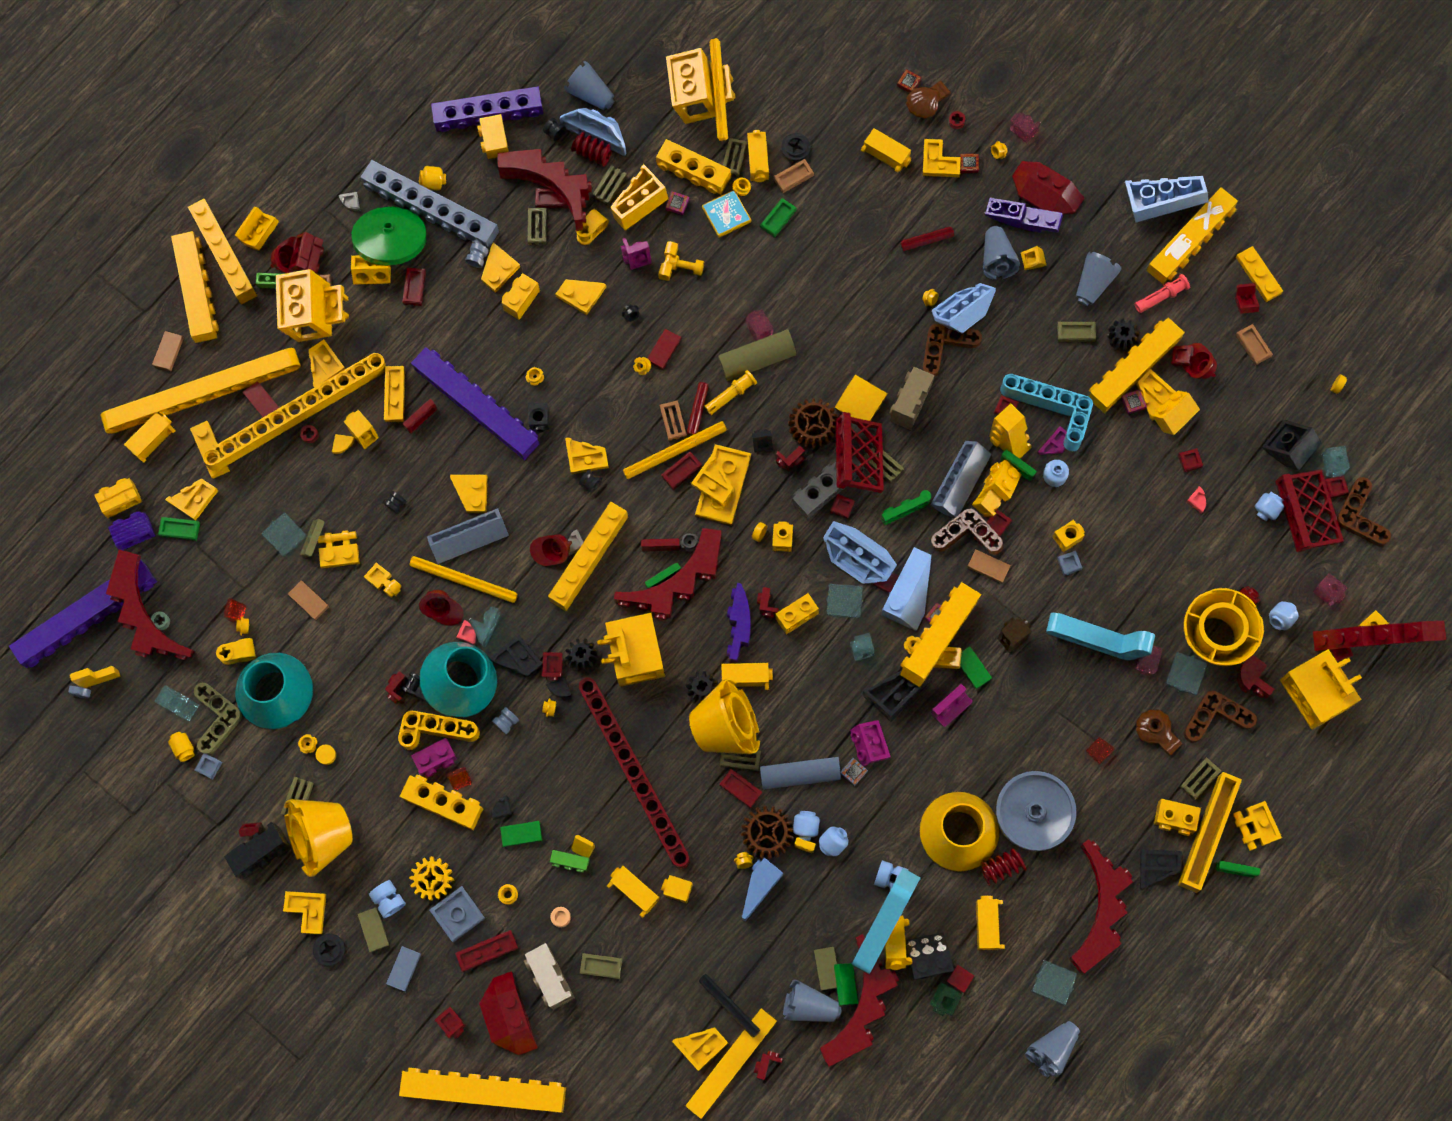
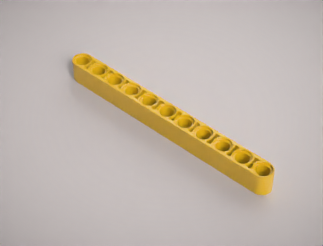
M287 348L106 410L101 413V419L107 434L117 433L146 423L156 412L161 417L163 415L166 416L250 387L257 381L262 383L298 370L301 366L296 350L294 348Z
M378 353L367 356L210 448L203 455L206 466L211 471H218L382 375L385 372L386 366L383 356ZM375 362L381 363L377 367L372 366ZM360 371L365 372L362 376H356ZM343 381H349L345 386L340 385ZM326 391H332L330 395H324ZM310 400H316L313 405H308ZM295 409L300 410L298 414H291ZM278 419H283L281 424H275ZM261 429H267L265 433L259 434V431ZM246 438H250V439H251V440H250L248 443H246V444H243V443H242L243 440L246 439ZM228 448H234L233 452L226 453V450ZM217 458L216 462L209 463L210 459Z

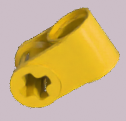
M592 209L587 214V223H583L584 231H576L577 241L582 245L590 244L609 223V220L595 209Z
M245 638L220 645L216 650L217 658L225 665L254 660L256 654L253 639ZM228 651V652H229V654L227 655L228 657L225 658L224 656L226 655V652Z

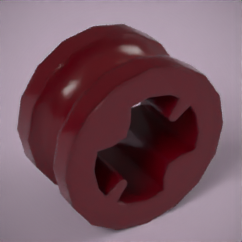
M955 111L949 117V125L953 129H961L965 124V115L960 111ZM955 117H959V124L955 123Z
M306 425L301 429L300 435L305 442L314 443L318 439L319 433L314 426ZM311 430L314 435H311L312 438L308 439L305 433Z

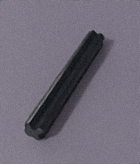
M707 974L703 975L699 980L700 984L751 1037H756L760 1029Z

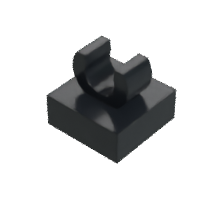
M764 429V432L754 431L752 433L754 452L773 450L771 430Z

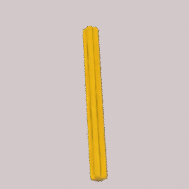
M715 38L711 39L709 43L717 138L719 141L728 139L721 47L719 39Z
M723 421L714 424L625 468L623 473L627 479H630L725 432L726 426Z
M415 556L410 560L409 565L413 568L515 603L518 594L514 591Z

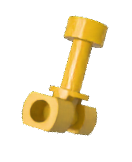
M667 242L664 252L665 261L661 263L658 274L659 279L670 281L672 270H676L677 267L694 270L695 275H702L704 261L696 260L693 263L679 260L677 255L678 244Z

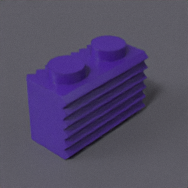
M140 511L132 513L128 519L116 520L112 523V526L108 527L113 542L119 550L130 548L156 536L148 515Z

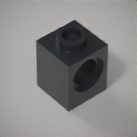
M547 402L528 403L530 429L536 433L549 430V407ZM537 416H543L541 421L534 420Z

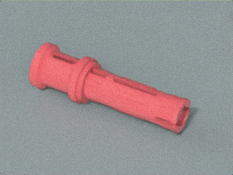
M1181 274L1176 280L1165 283L1164 287L1134 303L1138 313L1141 314L1169 297H1176V294L1184 289H1190L1187 278Z

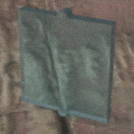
M285 512L275 521H272L271 525L261 533L283 557L293 548H297V545L307 536Z
M829 584L828 597L826 598L828 602L827 615L860 618L861 604H863V586Z
M1177 652L1165 684L1178 688L1179 691L1183 690L1197 695L1208 663L1194 659V656L1189 657Z
M1044 960L1039 974H1036L1037 979L1032 992L1066 1005L1070 992L1074 990L1073 984L1077 973Z

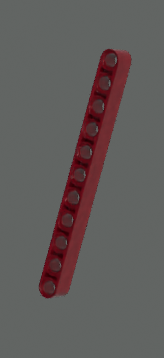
M582 679L579 683L580 692L671 862L678 869L686 868L690 862L689 855L601 691L593 679ZM591 684L594 687L591 692H585L583 690L584 686ZM595 701L603 703L599 709H594L592 705ZM606 717L612 719L611 724L608 726L601 724L602 720ZM615 734L621 736L620 741L617 743L610 741L611 737ZM624 751L630 753V757L626 760L619 758L620 754ZM633 768L639 770V774L636 777L629 776V771ZM646 785L649 789L646 794L638 793V788ZM651 802H655L658 805L657 810L653 812L647 809L648 804ZM661 819L667 821V826L663 829H659L656 826L657 822ZM668 837L677 839L674 846L666 845ZM679 854L686 856V860L682 864L675 862V858Z

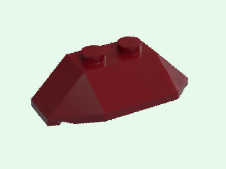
M1022 161L1012 175L1018 196L1038 209L1059 212L1063 215L1075 214L1084 201L1083 195L1072 181L1040 162Z
M513 972L494 977L479 1003L492 1043L517 1055L537 1049L538 1047Z

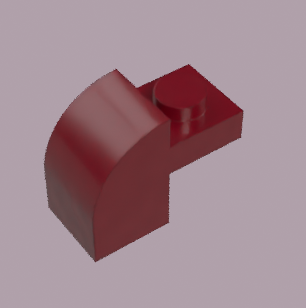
M1254 655L1244 661L1239 668L1237 682L1244 693L1248 692L1251 688L1256 696L1267 699L1275 689L1258 678L1267 665Z

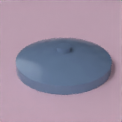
M1030 771L1013 777L1003 787L996 803V819L1004 836L1014 845L1028 851H1045L1062 843L1072 831L1076 820V804L1071 791L1059 778L1046 772Z

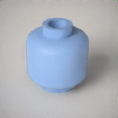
M1061 460L1050 461L1046 464L1043 471L1045 482L1052 487L1063 485L1069 475L1067 464Z
M1273 492L1269 494L1264 493L1255 505V509L1258 511L1257 516L1265 521L1268 519L1276 520L1284 509L1283 499Z
M1283 601L1279 602L1269 613L1271 625L1278 630L1289 629L1299 617L1296 606Z
M800 811V814L794 817L793 833L798 835L800 839L810 841L811 837L818 835L819 817L815 816V812Z
M840 827L828 828L819 838V847L827 856H838L849 843L846 831Z

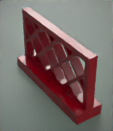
M843 412L836 419L837 488L844 489L846 486L882 493L884 491L882 423L851 417V413ZM851 423L856 424L861 430L856 433L852 429ZM868 427L876 428L875 437L867 430ZM862 432L869 439V441L866 444L858 436ZM853 439L861 446L858 450L852 445ZM871 442L877 448L875 454L867 446ZM862 449L870 456L867 460L859 453ZM854 455L862 463L858 467L852 462ZM871 459L877 464L875 471L868 464V461ZM862 466L870 473L867 477L859 470ZM854 472L862 480L861 482L852 481V474ZM871 476L877 481V486L872 485L868 480Z
M1322 470L1290 475V473L1284 474L1275 481L1279 495L1283 499L1285 515L1297 552L1338 544L1344 541ZM1312 476L1318 477V487L1309 482ZM1297 479L1304 483L1300 490L1294 487L1292 480ZM1306 485L1315 491L1312 497L1303 492ZM1317 493L1324 496L1325 502L1323 505L1314 499ZM1300 496L1309 501L1306 508L1299 504L1298 499ZM1311 504L1320 508L1317 515L1308 510ZM1323 511L1330 515L1329 522L1320 518ZM1305 514L1314 519L1311 526L1304 521ZM1317 521L1326 526L1323 533L1314 528ZM1328 529L1335 532L1337 539H1330L1325 535ZM1311 532L1320 537L1318 542L1311 543L1309 537Z

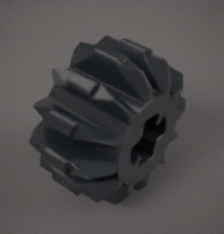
M1124 318L1121 319L1120 323L1116 320L1113 326L1109 327L1107 338L1111 339L1110 345L1116 344V350L1122 347V350L1126 351L1127 347L1131 349L1134 344L1138 343L1139 339L1137 337L1140 335V331L1136 330L1137 324L1131 325V320L1128 323H1125Z
M578 638L576 639V645L572 642L569 643L572 649L568 648L565 650L569 654L565 659L570 661V667L575 666L576 671H579L581 666L584 671H587L586 665L593 667L592 661L598 660L597 656H595L598 650L593 648V642L588 644V640L585 638L581 643ZM583 651L584 658L579 657V652Z
M703 671L702 676L695 672L696 679L691 676L689 677L691 683H687L686 688L690 689L687 691V695H693L691 698L692 702L699 698L698 703H700L715 688L714 686L718 684L717 680L712 681L713 674L706 677V671ZM703 684L705 687V691L701 692V689L699 688V685Z

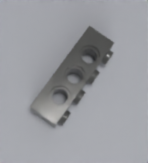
M855 455L852 457V462L857 467L862 464ZM836 462L832 465L828 464L821 471V475L817 478L816 476L811 478L807 483L808 486L803 490L801 488L793 494L792 504L807 520L843 490L837 488ZM862 466L859 470L864 473L865 467ZM855 472L852 474V481L859 477ZM824 481H830L832 485L830 487H825L822 483ZM816 493L818 497L816 499H810L808 497V494Z

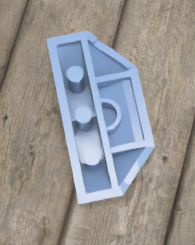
M580 108L560 116V124L566 126L567 130L578 135L585 132V138L588 135H592L591 141L598 138L597 144L604 141V147L611 144L610 150L623 156L626 155V146L619 125L613 118H606L598 111L587 108Z
M979 283L975 287L956 292L932 310L934 320L949 329L963 333L986 316L996 289Z
M834 521L823 537L831 562L862 584L887 581L897 566L885 548L856 528Z

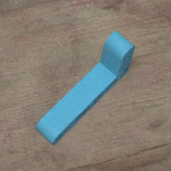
M1008 374L1004 377L1000 389L1003 396L1071 416L1064 439V447L1069 451H1077L1079 449L1093 407V401L1090 397L1014 374Z
M1050 613L1046 633L1124 660H1133L1151 655L1155 634L1151 632L1137 631L1123 635L1060 613Z
M902 868L852 965L870 974L921 877Z

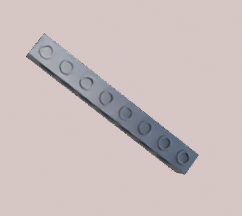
M373 160L370 161L360 177L363 187L367 190L378 192L382 198L393 200L399 207L403 208L405 206L409 208L411 212L417 216H424L432 224L438 223L444 230L457 233V236L463 240L468 239L472 243L481 244L489 249L499 233L497 224ZM381 180H386L383 184H379ZM401 188L400 191L394 192L395 189ZM412 196H417L416 199L409 200ZM432 204V207L425 208L426 205ZM448 212L446 216H440L442 213ZM459 220L464 221L462 224H456ZM475 228H479V229H480V230H479L478 232H476V233L472 232V230L475 229Z

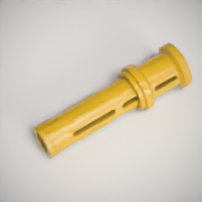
M748 370L738 380H733L729 388L704 405L710 415H713L714 412L738 394L743 395L744 391L751 385L757 384V381Z

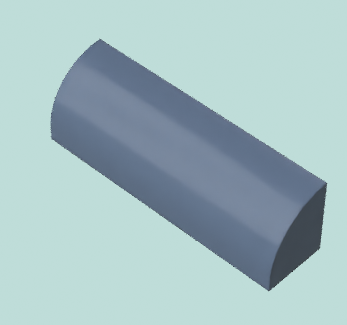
M965 441L935 495L931 506L947 516L956 518L965 505L991 453L978 442Z
M497 508L427 536L435 559L439 564L507 537L509 534Z
M839 757L760 767L763 790L841 780Z

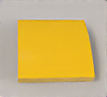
M855 375L835 408L842 412L851 413V417L871 421L888 393Z

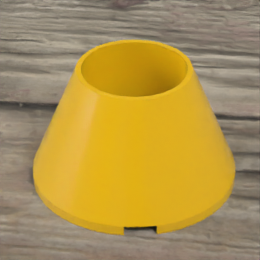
M1217 588L1200 594L1190 604L1184 617V634L1190 648L1201 659L1214 665L1232 666L1246 661L1256 652L1263 638V619L1256 605L1246 595L1232 589ZM1217 618L1225 621L1233 630L1234 643L1222 646L1212 642L1204 630L1205 620Z
M730 678L721 681L691 711L689 715L690 728L696 743L704 752L753 754L758 751L760 741H756V733H759L757 720L746 694L742 689L738 690L735 686L737 683Z
M952 792L938 797L927 807L920 823V839L927 855L936 864L952 871H968L979 867L981 862H986L992 856L999 840V825L993 810L981 798L970 793ZM955 812L970 815L976 821L979 828L978 840L969 845L953 843L944 833V818Z
M290 799L285 802L284 808H288V814L284 815L285 823L296 859L302 860L304 866L301 868L307 876H315L352 844V830L347 814L339 803Z

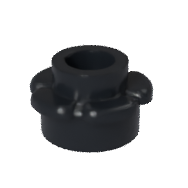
M631 304L625 306L622 317L629 322L636 320L640 315L638 306Z

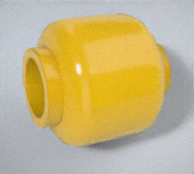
M425 166L423 170H420L419 184L429 190L439 191L442 185H446V174H443L440 167Z

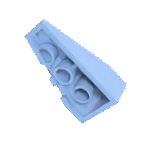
M915 547L913 548L882 609V616L914 631H917L925 614L931 564L930 554Z

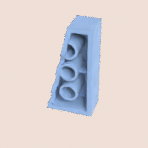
M1203 176L1178 177V179L1172 180L1161 178L1157 181H1149V179L1141 180V182L1125 181L1135 222L1209 202Z

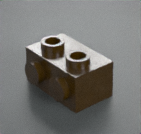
M1020 616L1016 619L1012 617L1004 624L997 639L1010 654L1028 640L1032 632L1030 630L1031 625L1026 619L1022 620Z

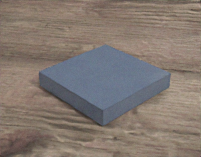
M463 886L430 909V912L452 942L459 939L485 919Z

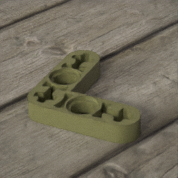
M199 683L194 688V695L219 715L197 743L198 750L201 753L210 755L218 749L242 719V713L210 685ZM200 689H206V692L211 695L210 699L203 694L201 695ZM216 699H222V707L215 709L213 702ZM235 712L237 717L235 719L230 718L229 713ZM224 719L228 721V723L231 725L228 727V725L222 722V720ZM223 725L225 732L220 736L216 735V727ZM212 735L214 738H216V739H218V740H217V741H214V740H212V738L209 737V736ZM204 742H210L209 745L211 746V748H205V746L203 745Z

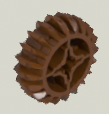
M812 398L811 403L805 399L804 405L798 403V408L792 409L794 414L789 415L790 421H788V426L791 427L789 432L794 433L792 438L794 440L798 439L799 445L805 442L806 448L809 444H812L813 449H815L816 444L822 448L823 442L829 444V438H835L834 433H836L838 414L834 413V407L829 408L828 402L822 405V399L818 403H815L814 398ZM816 411L815 414H808L807 412ZM823 415L828 419V428L824 427V424L821 422ZM799 419H802L806 425L804 432L799 428ZM817 421V425H816V424H813V425L810 426V422H811V423H814V422ZM812 433H819V434H820V435H817V436H811Z
M767 806L763 807L764 812H761L759 807H757V815L751 811L749 815L752 819L744 818L748 825H742L741 828L747 830V832H742L741 837H747V839H744L742 842L744 845L750 843L746 848L747 851L755 849L753 856L761 852L760 859L764 858V854H768V860H771V853H774L775 857L778 858L779 850L783 854L786 853L783 846L791 847L787 840L793 841L794 839L793 836L788 835V833L794 832V828H788L792 825V821L785 822L788 815L785 814L781 817V809L778 810L777 814L774 813V806L771 807V812H767ZM770 817L776 819L777 821L771 824H765L760 819ZM754 823H756L760 829V834L753 841L751 829ZM780 825L784 829V837L781 842L775 836V831ZM763 828L766 830L772 829V837L768 835L762 836L764 834ZM770 841L775 847L763 848L758 846V844Z

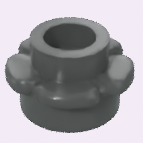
M693 533L683 535L680 542L681 547L685 548L688 552L694 551L699 543L698 537Z

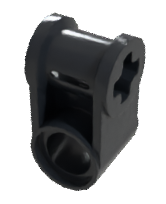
M410 672V677L405 686L401 687V690L428 703L420 688V676Z

